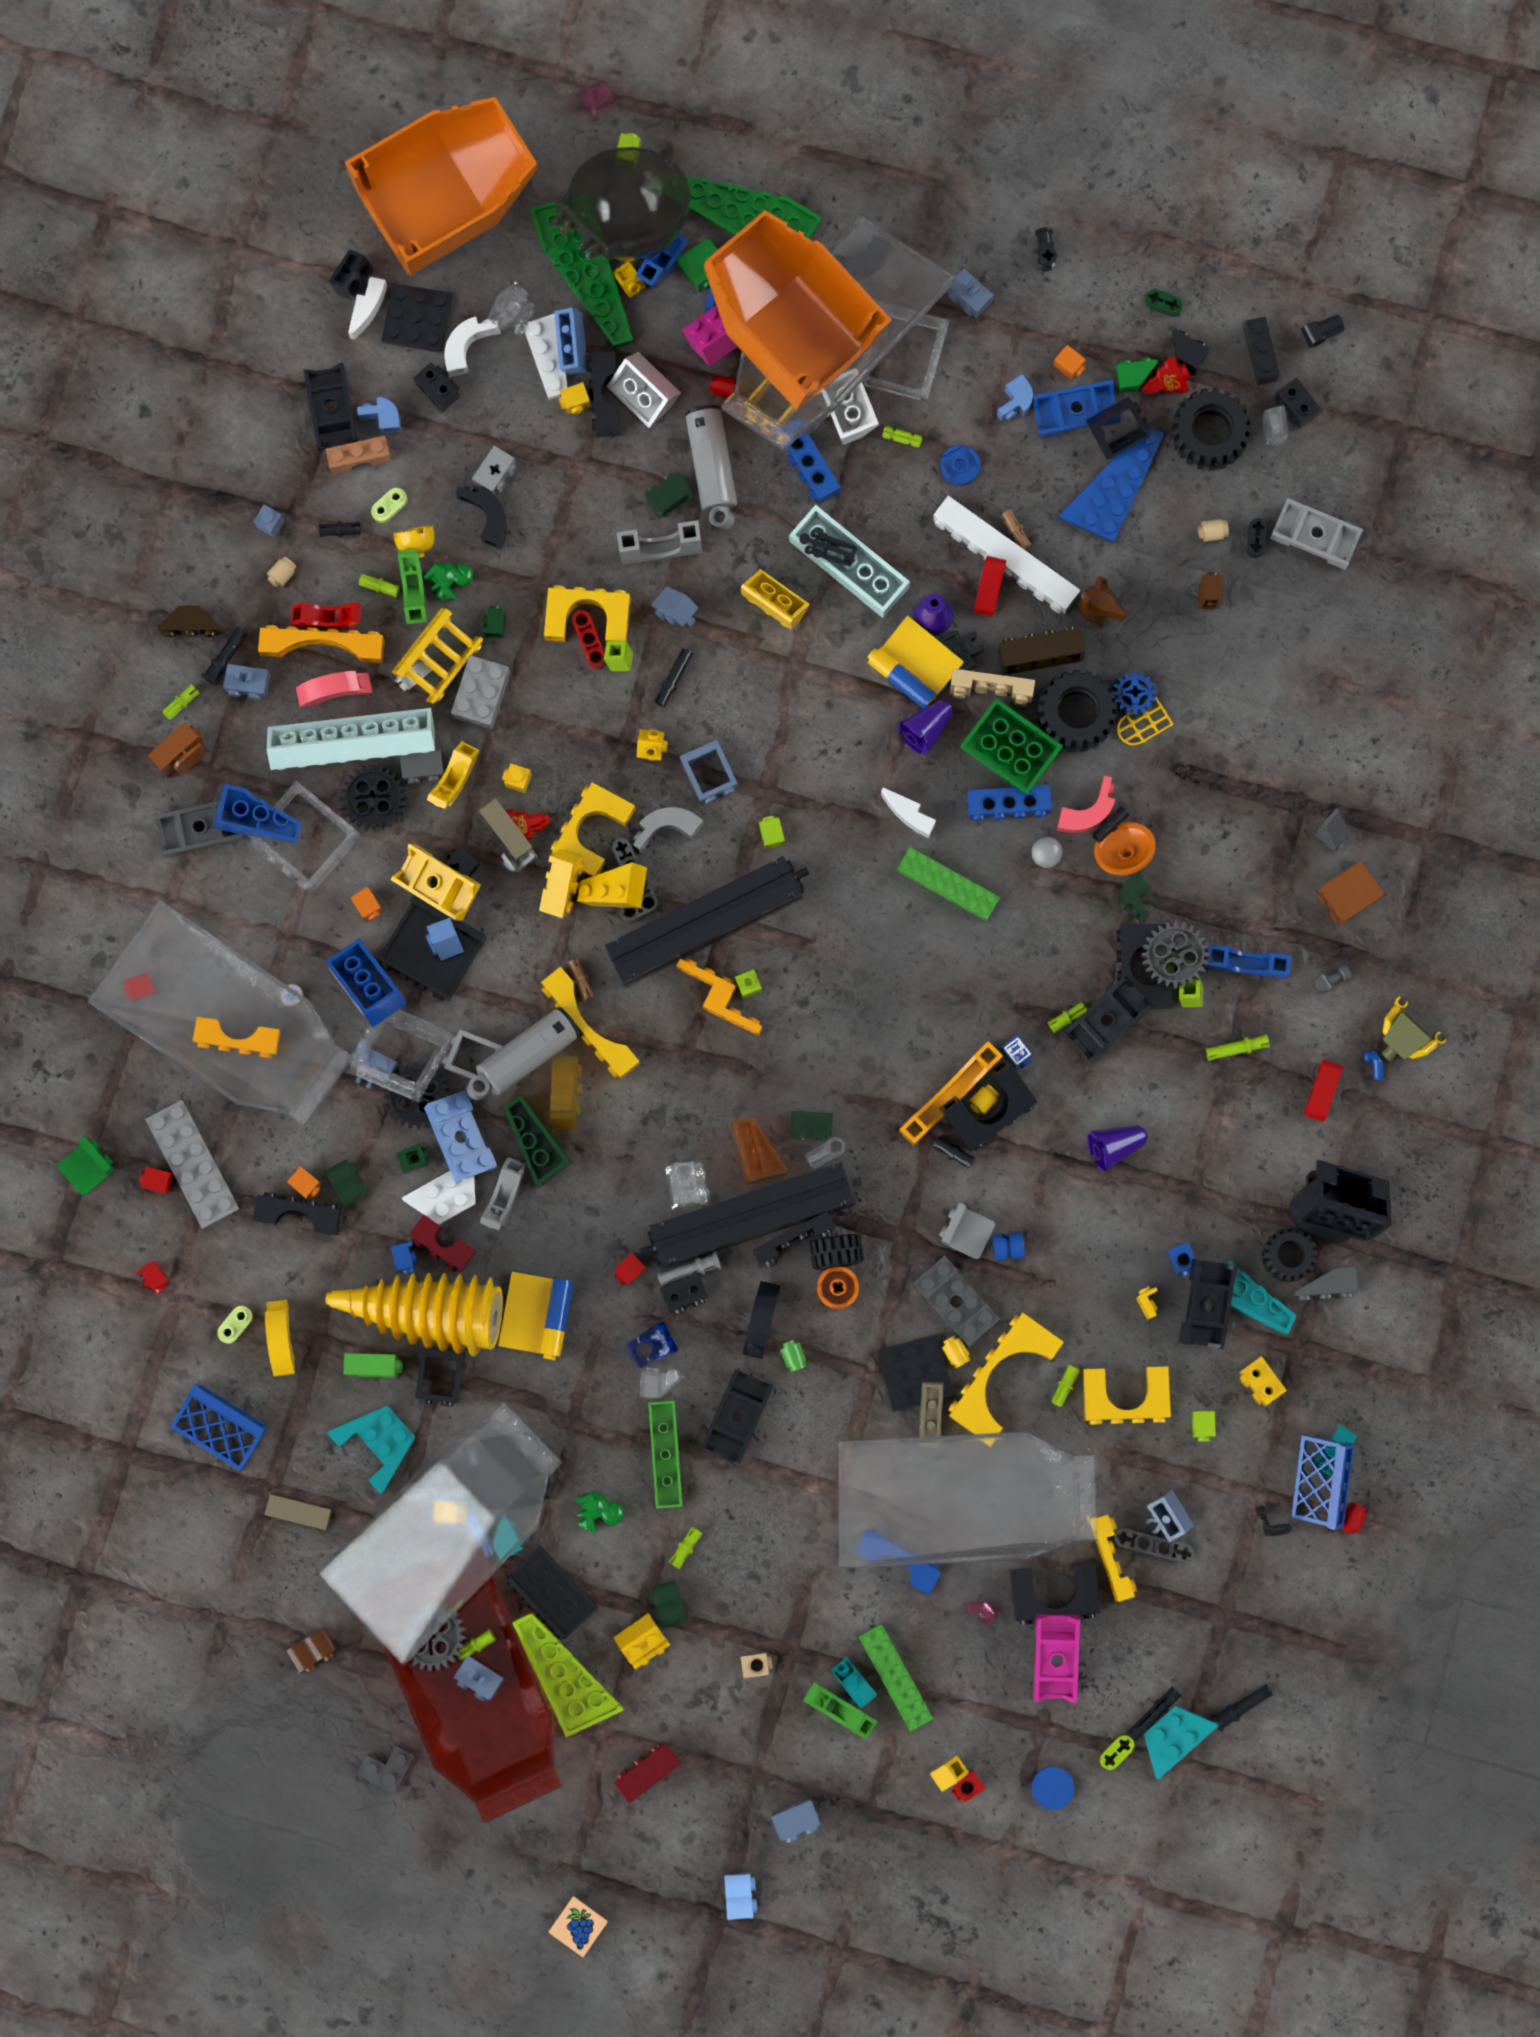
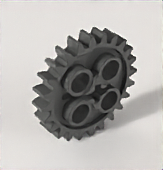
M1177 921L1174 922V927H1171L1166 922V929L1159 925L1158 933L1152 930L1153 938L1146 937L1149 945H1143V949L1148 952L1142 953L1143 958H1148L1143 961V966H1149L1146 969V973L1153 972L1151 979L1154 980L1158 977V985L1164 981L1166 982V988L1173 984L1174 989H1177L1180 983L1185 988V982L1187 981L1193 985L1192 978L1200 980L1198 973L1206 972L1202 966L1209 965V962L1204 960V958L1210 957V953L1204 952L1209 949V945H1202L1206 938H1198L1200 931L1193 933V925L1186 929L1185 922H1183L1181 927H1178ZM1177 937H1182L1186 942L1178 946L1174 943V940ZM1190 945L1192 946L1191 949H1188V950L1183 951V950L1186 949L1188 946H1190ZM1164 947L1167 949V953L1164 956H1159L1155 952L1156 949ZM1172 952L1180 953L1179 959L1172 957ZM1187 955H1194L1196 960L1190 964L1185 962L1184 958ZM1169 959L1168 961L1165 962V964H1163V965H1160V964H1159L1161 961H1165V960ZM1169 965H1175L1178 970L1170 974L1166 971V968Z
M434 1601L432 1606L425 1602L424 1609L417 1605V1612L409 1611L412 1616L411 1618L404 1617L407 1625H400L405 1630L404 1633L398 1634V1636L404 1637V1641L399 1643V1645L406 1647L402 1650V1653H409L406 1660L411 1661L414 1659L413 1666L417 1667L420 1664V1670H425L427 1665L430 1672H433L434 1667H436L437 1671H442V1664L449 1668V1661L457 1662L454 1657L455 1655L462 1656L459 1649L466 1648L461 1642L468 1639V1637L462 1636V1633L467 1631V1628L460 1626L465 1621L462 1619L457 1620L460 1613L455 1612L452 1614L453 1607L446 1609L445 1603H441L439 1608L438 1603ZM426 1620L427 1628L421 1631L419 1625L421 1621ZM443 1621H447L448 1628L442 1632L440 1624ZM436 1634V1638L430 1639V1635ZM424 1641L426 1649L421 1653L418 1650V1645ZM445 1642L447 1649L441 1654L439 1652V1645Z

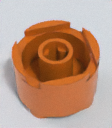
M832 1267L821 1274L817 1283V1294L820 1301L826 1307L833 1310H843L850 1307L856 1301L859 1293V1283L851 1270L845 1267ZM842 1284L843 1292L838 1291L834 1293L833 1285Z

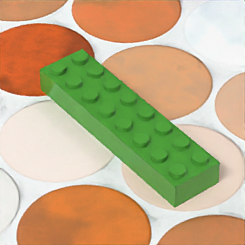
M911 847L897 868V872L985 921L989 919L1000 899L994 893Z
M675 1401L651 1402L648 1405L656 1509L683 1507Z
M880 1624L859 1636L909 1731L911 1732L932 1720V1715L883 1625Z

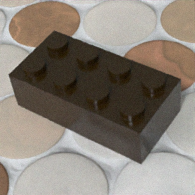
M1075 626L1064 628V631L1060 632L1048 630L1043 632V635L1027 634L1021 639H1015L1014 637L1003 639L998 649L1002 675L1082 662L1086 650L1081 628L1076 629Z

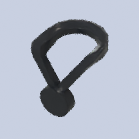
M1264 1505L1258 1507L1265 1536H1280L1292 1531L1290 1524L1270 1526ZM1279 1528H1285V1529L1279 1530V1531H1270V1532L1267 1531V1529H1269V1530H1274V1529H1279Z

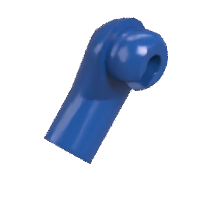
M1373 1050L1371 1052H1364V1061L1367 1063L1371 1062L1373 1065V1079H1383V1061L1377 1052Z

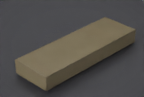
M496 798L479 810L516 861L533 849Z
M922 1382L919 1445L940 1446L943 1382Z
M270 1494L264 1515L327 1530L332 1510Z

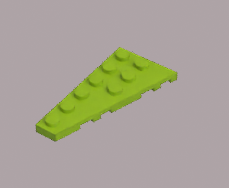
M532 1612L512 1621L566 1737L624 1711V1708Z

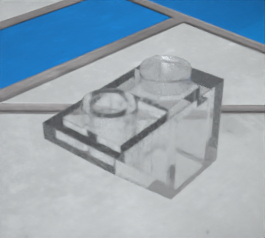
M646 1368V1372L641 1371L639 1397L662 1399L684 1380V1374H680V1370L667 1369V1373H659L657 1368Z

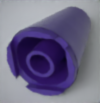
M930 594L916 603L913 609V620L932 636H937L950 628L953 621V609L950 603L942 596Z
M938 700L901 721L897 725V731L899 735L903 733L905 737L903 741L911 750L917 754L924 752V755H926L952 717L953 708L947 701Z
M1139 1125L1094 1130L1087 1135V1144L1090 1154H1095L1097 1158L1094 1161L1095 1165L1099 1170L1105 1171L1146 1144L1148 1135L1146 1130Z

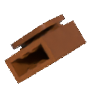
M184 722L150 752L148 756L165 776L169 778L176 771L179 775L187 773L207 754V751L201 741L203 736L193 725L188 726Z
M1359 861L1318 889L1319 894L1317 896L1323 905H1327L1331 910L1329 914L1332 919L1342 925L1380 900L1385 894L1363 862Z

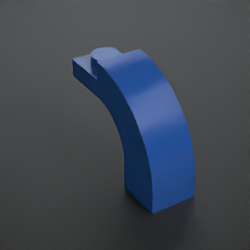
M671 229L656 254L650 260L647 258L644 260L635 276L653 288L658 287L676 266L677 260L689 239Z

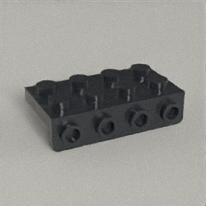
M541 1545L506 1577L508 1580L506 1585L514 1593L518 1591L523 1596L520 1600L528 1608L532 1606L537 1611L535 1616L543 1624L547 1622L552 1627L549 1631L557 1639L561 1637L565 1640L599 1608Z

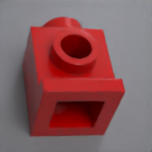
M154 1260L136 1272L138 1276H144L142 1281L147 1289H152L157 1295L167 1289L166 1285L170 1283L159 1264Z

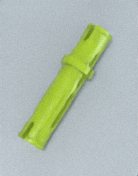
M1267 1034L1254 1038L1245 1037L1241 1041L1206 1048L1208 1061L1245 1052L1249 1054L1254 1050L1268 1048L1270 1044Z

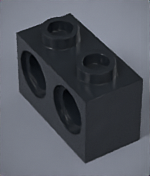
M349 249L328 282L337 295L353 301L374 268L365 255Z

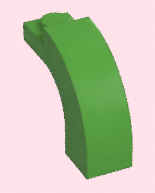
M418 548L399 550L397 555L402 578L406 623L427 622L425 587Z
M813 1683L803 1700L808 1705L831 1717L866 1740L877 1723L875 1719L816 1683Z

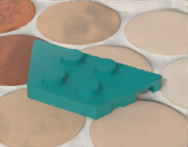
M1176 1705L1153 1725L1144 1736L1157 1780L1211 1734L1219 1724Z

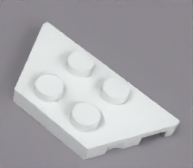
M448 1171L402 1197V1199L441 1225L476 1205L475 1178L472 1176L456 1184L451 1171Z

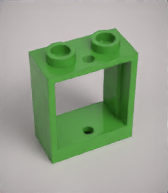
M344 1353L343 1374L348 1377L399 1378V1373L403 1372V1361L397 1355Z

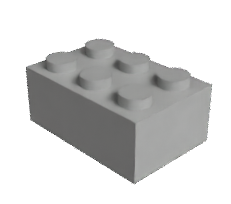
M469 656L451 711L453 719L492 730L511 673L509 667Z

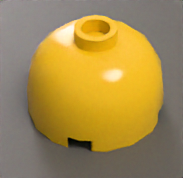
M433 525L415 527L405 532L402 530L393 533L398 550L418 548L419 558L425 556L424 552L429 551L435 541Z

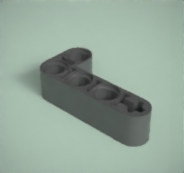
M619 838L614 841L612 849L619 866L632 862L640 865L628 840ZM620 845L625 848L627 855L625 859L622 852L618 851ZM647 877L645 879L641 908H632L636 913L630 918L624 915L625 911L629 908L621 907L620 909L621 917L626 923L632 924L654 914L658 909L657 898ZM648 899L654 901V906L649 909L643 906L644 901Z

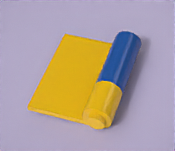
M908 615L883 647L878 650L874 648L867 657L870 659L868 661L869 665L922 709L928 707L951 680L953 669H959L964 663L963 660Z
M512 1272L498 1346L544 1354L543 1358L549 1360H556V1357H560L574 1282Z

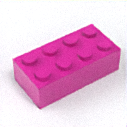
M717 305L682 329L689 345L709 366L738 347L727 336Z

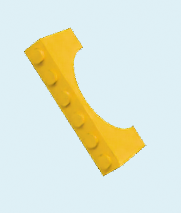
M1024 1313L1020 1316L1015 1315L1009 1324L1012 1328L1008 1334L1004 1331L997 1340L1000 1343L996 1350L991 1349L985 1357L988 1361L986 1365L978 1367L973 1374L976 1379L971 1385L969 1383L965 1385L960 1392L963 1394L959 1402L955 1400L948 1409L951 1412L950 1418L989 1446H991L1003 1429L991 1416L985 1398L986 1383L993 1368L1004 1358L1017 1353H1035L1052 1360L1064 1343Z

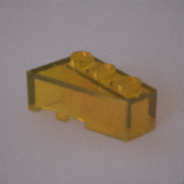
M553 1056L550 1103L552 1131H577L578 1114L581 1113V1102H578V1096H581L582 1085L578 1083L579 1077H582V1064L578 1063V1057Z

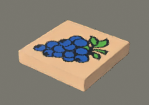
M573 1896L548 1933L581 1957H584L608 1923V1920Z

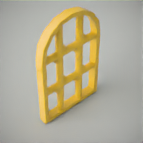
M1157 697L1155 699L1159 706L1149 712L1145 709V715L1135 721L1130 718L1133 712L1120 719L1117 733L1123 743L1129 746L1140 745L1174 725ZM1161 709L1165 716L1157 721H1153L1149 715ZM1127 718L1130 723L1120 729L1121 722ZM1144 718L1148 719L1151 724L1138 730L1135 724ZM1167 718L1170 724L1158 730L1156 724ZM1129 727H1133L1136 733L1123 739L1120 733ZM1149 728H1154L1156 733L1143 739L1141 733ZM1134 737H1139L1141 740L1137 743L1128 742Z

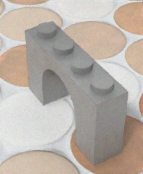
M698 520L678 523L677 532L658 538L639 537L637 529L617 532L622 565L703 553Z

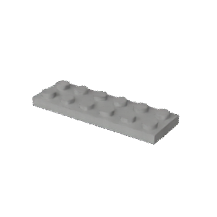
M183 1100L145 1119L202 1229L240 1210Z

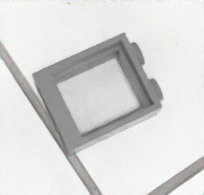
M459 1029L458 1034L454 1033L450 1044L453 1046L450 1053L447 1052L445 1054L443 1064H445V1070L471 1080L479 1075L453 1066L463 1038L496 1051L503 1046Z

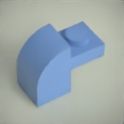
M1022 374L1005 386V392L1011 401L998 409L997 416L1001 421L1006 418L1007 420L1012 419L1018 414L1017 411L1024 417L1031 408L1033 391L1029 382Z
M377 397V405L366 403L362 407H357L360 421L379 420L381 435L402 433L398 410L390 400Z

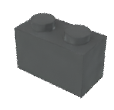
M441 750L428 753H411L405 756L400 755L404 783L408 782L409 785L419 784L422 780L438 782L445 773Z

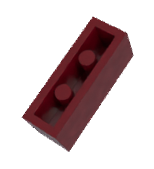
M659 1742L650 1749L652 1754L646 1759L641 1756L632 1763L635 1766L629 1772L624 1769L615 1776L617 1781L614 1784L629 1804L681 1765V1762L667 1743L661 1745Z

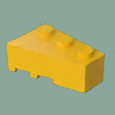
M562 849L549 856V862H552L550 872H546L545 878L548 881L546 888L544 887L539 911L560 918L571 913L574 902L571 901L572 896L576 894L579 887L577 878L584 869V863H582L583 856Z
M632 862L580 881L577 901L597 907L641 908L647 867Z

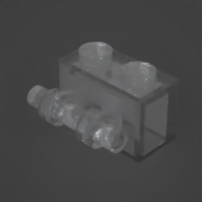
M514 282L499 292L488 319L502 332L513 325L516 328L515 334L521 336L528 328V320L533 316L534 305L530 302L526 304L529 294L518 283Z
M673 1163L666 1168L672 1210L692 1208L698 1203L701 1205L709 1204L708 1196L710 1194L709 1189H706L705 1183L707 1176L706 1171L703 1170L702 1163Z

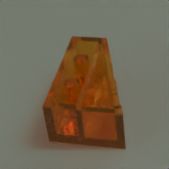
M753 1116L731 1122L729 1126L746 1185L783 1176L789 1172Z

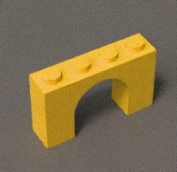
M558 585L548 588L544 629L545 640L566 642L567 622L570 613L580 605L593 604L600 607L607 616L606 644L607 641H627L631 602L630 594H626V591L615 590L613 593L599 588L594 589V591H586L583 587H574V590L565 589L564 586Z
M592 782L589 787L586 786L584 788L580 804L576 803L573 807L571 820L564 823L561 829L562 836L559 840L556 839L551 846V854L562 849L583 856L582 863H584V869L582 873L589 877L600 874L606 861L599 855L584 848L578 841L577 835L581 823L588 817L602 815L626 827L636 810L635 805Z
M1168 1366L1146 1368V1396L1143 1403L1133 1410L1119 1409L1110 1402L1106 1393L1105 1369L1082 1370L1085 1421H1090V1425L1102 1424V1420H1111V1424H1124L1123 1420L1132 1419V1423H1145V1419H1153V1423L1166 1422V1418L1171 1417Z

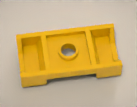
M409 844L407 847L408 857L402 869L394 874L391 880L452 919L463 921L481 884L447 866L417 844ZM434 876L438 880L435 888L430 884V880Z
M1104 1515L1089 1520L1115 1602L1135 1597L1134 1592L1137 1591L1133 1579H1129L1128 1576L1119 1577V1574H1122L1119 1562L1114 1561L1112 1555L1115 1553L1112 1541L1107 1540V1537L1115 1535L1114 1530H1117L1113 1517L1109 1518V1515Z

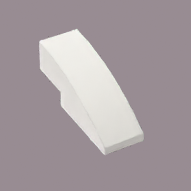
M369 277L365 296L357 294L348 331L351 339L355 340L372 322L379 311L388 287L386 280Z
M882 788L881 796L893 813L908 827L929 839L936 820L919 813L921 804L886 788Z

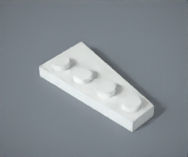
M551 314L522 324L548 400L560 397V390L567 388L566 373L560 371L555 314Z

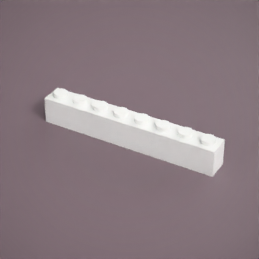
M947 496L934 513V524L941 530H948L956 541L966 543L968 545L967 548L973 553H980L984 556V560H986L987 555L1007 560L1004 575L1009 578L1012 576L1023 589L1028 588L1033 591V595L1040 601H1047L1055 612L1065 614L1079 596L1080 589L950 496Z

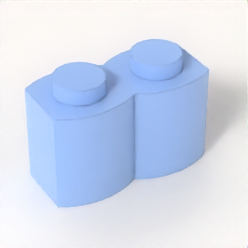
M750 1873L725 1874L727 1919L753 1918V1913L757 1912V1900L752 1899V1891L756 1890L755 1877L751 1878Z

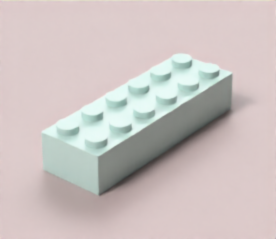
M817 505L811 509L789 535L790 543L882 618L885 617L909 589L910 581ZM815 529L819 533H826L828 536L858 547L851 567L821 557H814L813 554H806V546L813 548V544H801L799 541L800 535L807 533L811 539L815 540L816 538L810 535L811 531ZM834 543L830 544L833 547L845 550L850 553L853 550ZM818 546L815 548V549L822 550L821 552L824 551V548H821V547H818ZM828 550L827 554L846 562L849 561V557Z

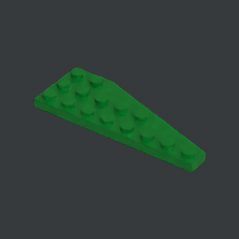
M663 170L653 186L654 190L732 236L740 232L764 210L788 223L786 226L796 232L800 230L805 233L804 236L808 239L811 238L822 221L821 216L788 197L774 196L767 192H756L749 190V188L722 182L715 183L704 178L688 177L686 174Z
M588 192L529 208L542 250L612 346L616 348L633 343L632 334Z

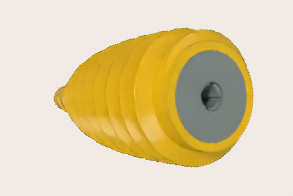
M429 1272L424 1282H417L415 1274L412 1273L408 1282L401 1283L400 1277L397 1274L392 1284L385 1285L383 1278H381L376 1286L368 1287L366 1283L363 1288L332 1290L327 1292L326 1305L339 1311L350 1313L354 1318H363L367 1326L376 1323L382 1335L391 1329L393 1337L397 1341L401 1340L406 1333L411 1345H415L422 1338L423 1345L427 1349L431 1348L435 1341H437L441 1352H445L450 1344H452L456 1354H461L467 1346L470 1355L475 1357L481 1348L492 1350L496 1345L501 1327L503 1296L501 1288L494 1286L492 1277L489 1278L486 1285H479L477 1275L473 1276L470 1284H464L462 1275L459 1274L454 1283H449L446 1273H443L439 1282H433Z

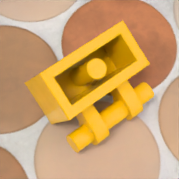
M649 1613L613 1637L635 1670L642 1665H647L650 1659L657 1654L660 1656L665 1652L664 1649L670 1646V1643L665 1639Z

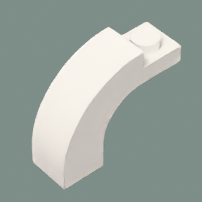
M473 317L462 322L453 330L445 347V364L449 378L469 373L466 363L467 349L474 341L480 338L501 334L498 319H486L478 324L477 318Z

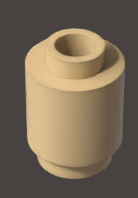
M1227 520L1202 521L1201 526H1198L1199 538H1203L1204 542L1228 537Z
M284 556L282 560L279 559L267 573L269 578L267 580L275 587L278 585L283 587L295 573L294 570L297 566Z

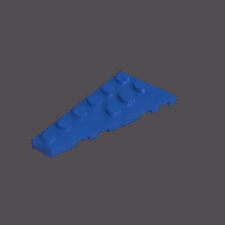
M1149 428L1147 431L1150 437L1118 454L1059 515L1058 519L1114 543L1164 433L1154 428Z

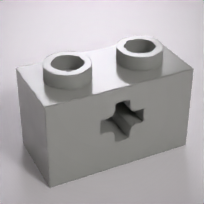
M493 446L473 476V484L477 487L482 486L488 489L494 495L497 492L500 493L505 486L504 481L508 476L511 477L516 470L515 458L498 447ZM499 469V474H492V471L496 472Z

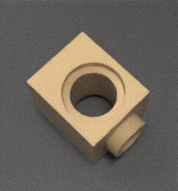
M766 1653L741 1656L744 1678L769 1675V1670L773 1669L771 1657H767ZM754 1659H760L763 1662V1669L761 1671H754L751 1668V1662Z

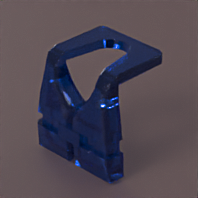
M664 1322L655 1325L627 1344L639 1368H643L654 1360L664 1358L668 1354L672 1355L678 1352V1347L673 1338L669 1337L670 1332ZM640 1342H647L653 1345L652 1352L648 1357L640 1358L637 1355L636 1347Z

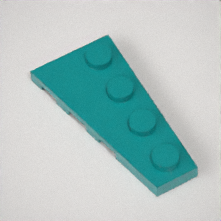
M1231 1260L1228 1261V1264L1235 1265ZM1237 1268L1231 1308L1287 1336L1297 1315L1279 1300L1266 1292L1267 1290L1261 1285L1256 1284L1244 1271L1242 1272Z

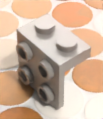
M959 1203L957 1207L953 1206L948 1217L951 1218L949 1225H944L939 1236L942 1237L941 1243L974 1259H979L995 1227V1223Z

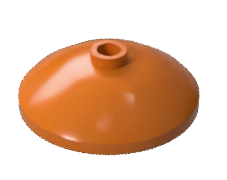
M1134 822L1119 824L1118 829L1115 832H1111L1101 843L1096 842L1094 855L1098 865L1104 871L1114 875H1128L1143 869L1152 860L1156 851V842L1152 832L1144 825Z

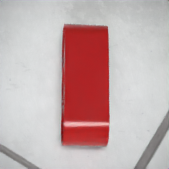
M986 556L974 605V613L993 617L1007 560Z
M577 611L574 613L572 621L587 662L592 669L601 670L606 665L604 660L605 653L591 617L586 611ZM580 618H586L588 620L587 623L582 626L578 625L577 621ZM588 636L595 638L592 644H586L584 639ZM594 655H600L602 660L594 663L591 661V658Z
M1325 1059L1322 1060L1304 1111V1116L1321 1122L1325 1121L1342 1073V1065Z

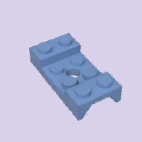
M466 1090L428 1103L424 1107L456 1184L480 1173L492 1171L497 1167L490 1147L486 1149L471 1112L473 1107ZM455 1133L463 1135V1143L455 1140Z

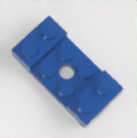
M1113 380L1033 395L1032 403L1040 439L1057 436L1061 432L1089 427L1086 422L1088 418L1116 403ZM1078 403L1082 406V411L1075 413L1071 410V406ZM1119 414L1101 424L1100 427L1120 423L1121 415Z

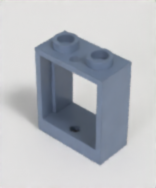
M718 740L680 756V761L700 804L705 803L708 805L717 800L716 797L723 794L724 796H729L736 792L735 789L738 788V783ZM717 753L730 782L702 794L689 765Z

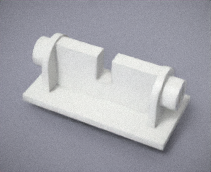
M416 660L412 665L413 670L422 678L432 671L421 660ZM408 676L394 679L397 683L402 682L399 686L404 692L417 684Z

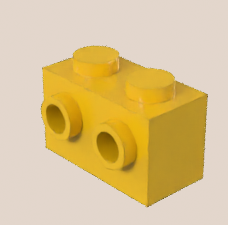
M1262 1356L1239 1372L1241 1374L1239 1379L1246 1388L1250 1387L1254 1392L1252 1397L1259 1405L1262 1403L1263 1406H1267L1287 1391ZM1253 1371L1257 1372V1377L1253 1376ZM1265 1388L1270 1390L1269 1395L1265 1393Z

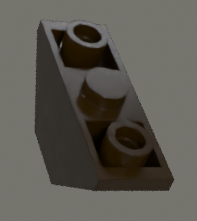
M178 606L158 625V631L161 635L168 638L176 637V635H184V637L194 638L196 635H204L209 638L222 635L220 626L200 606Z

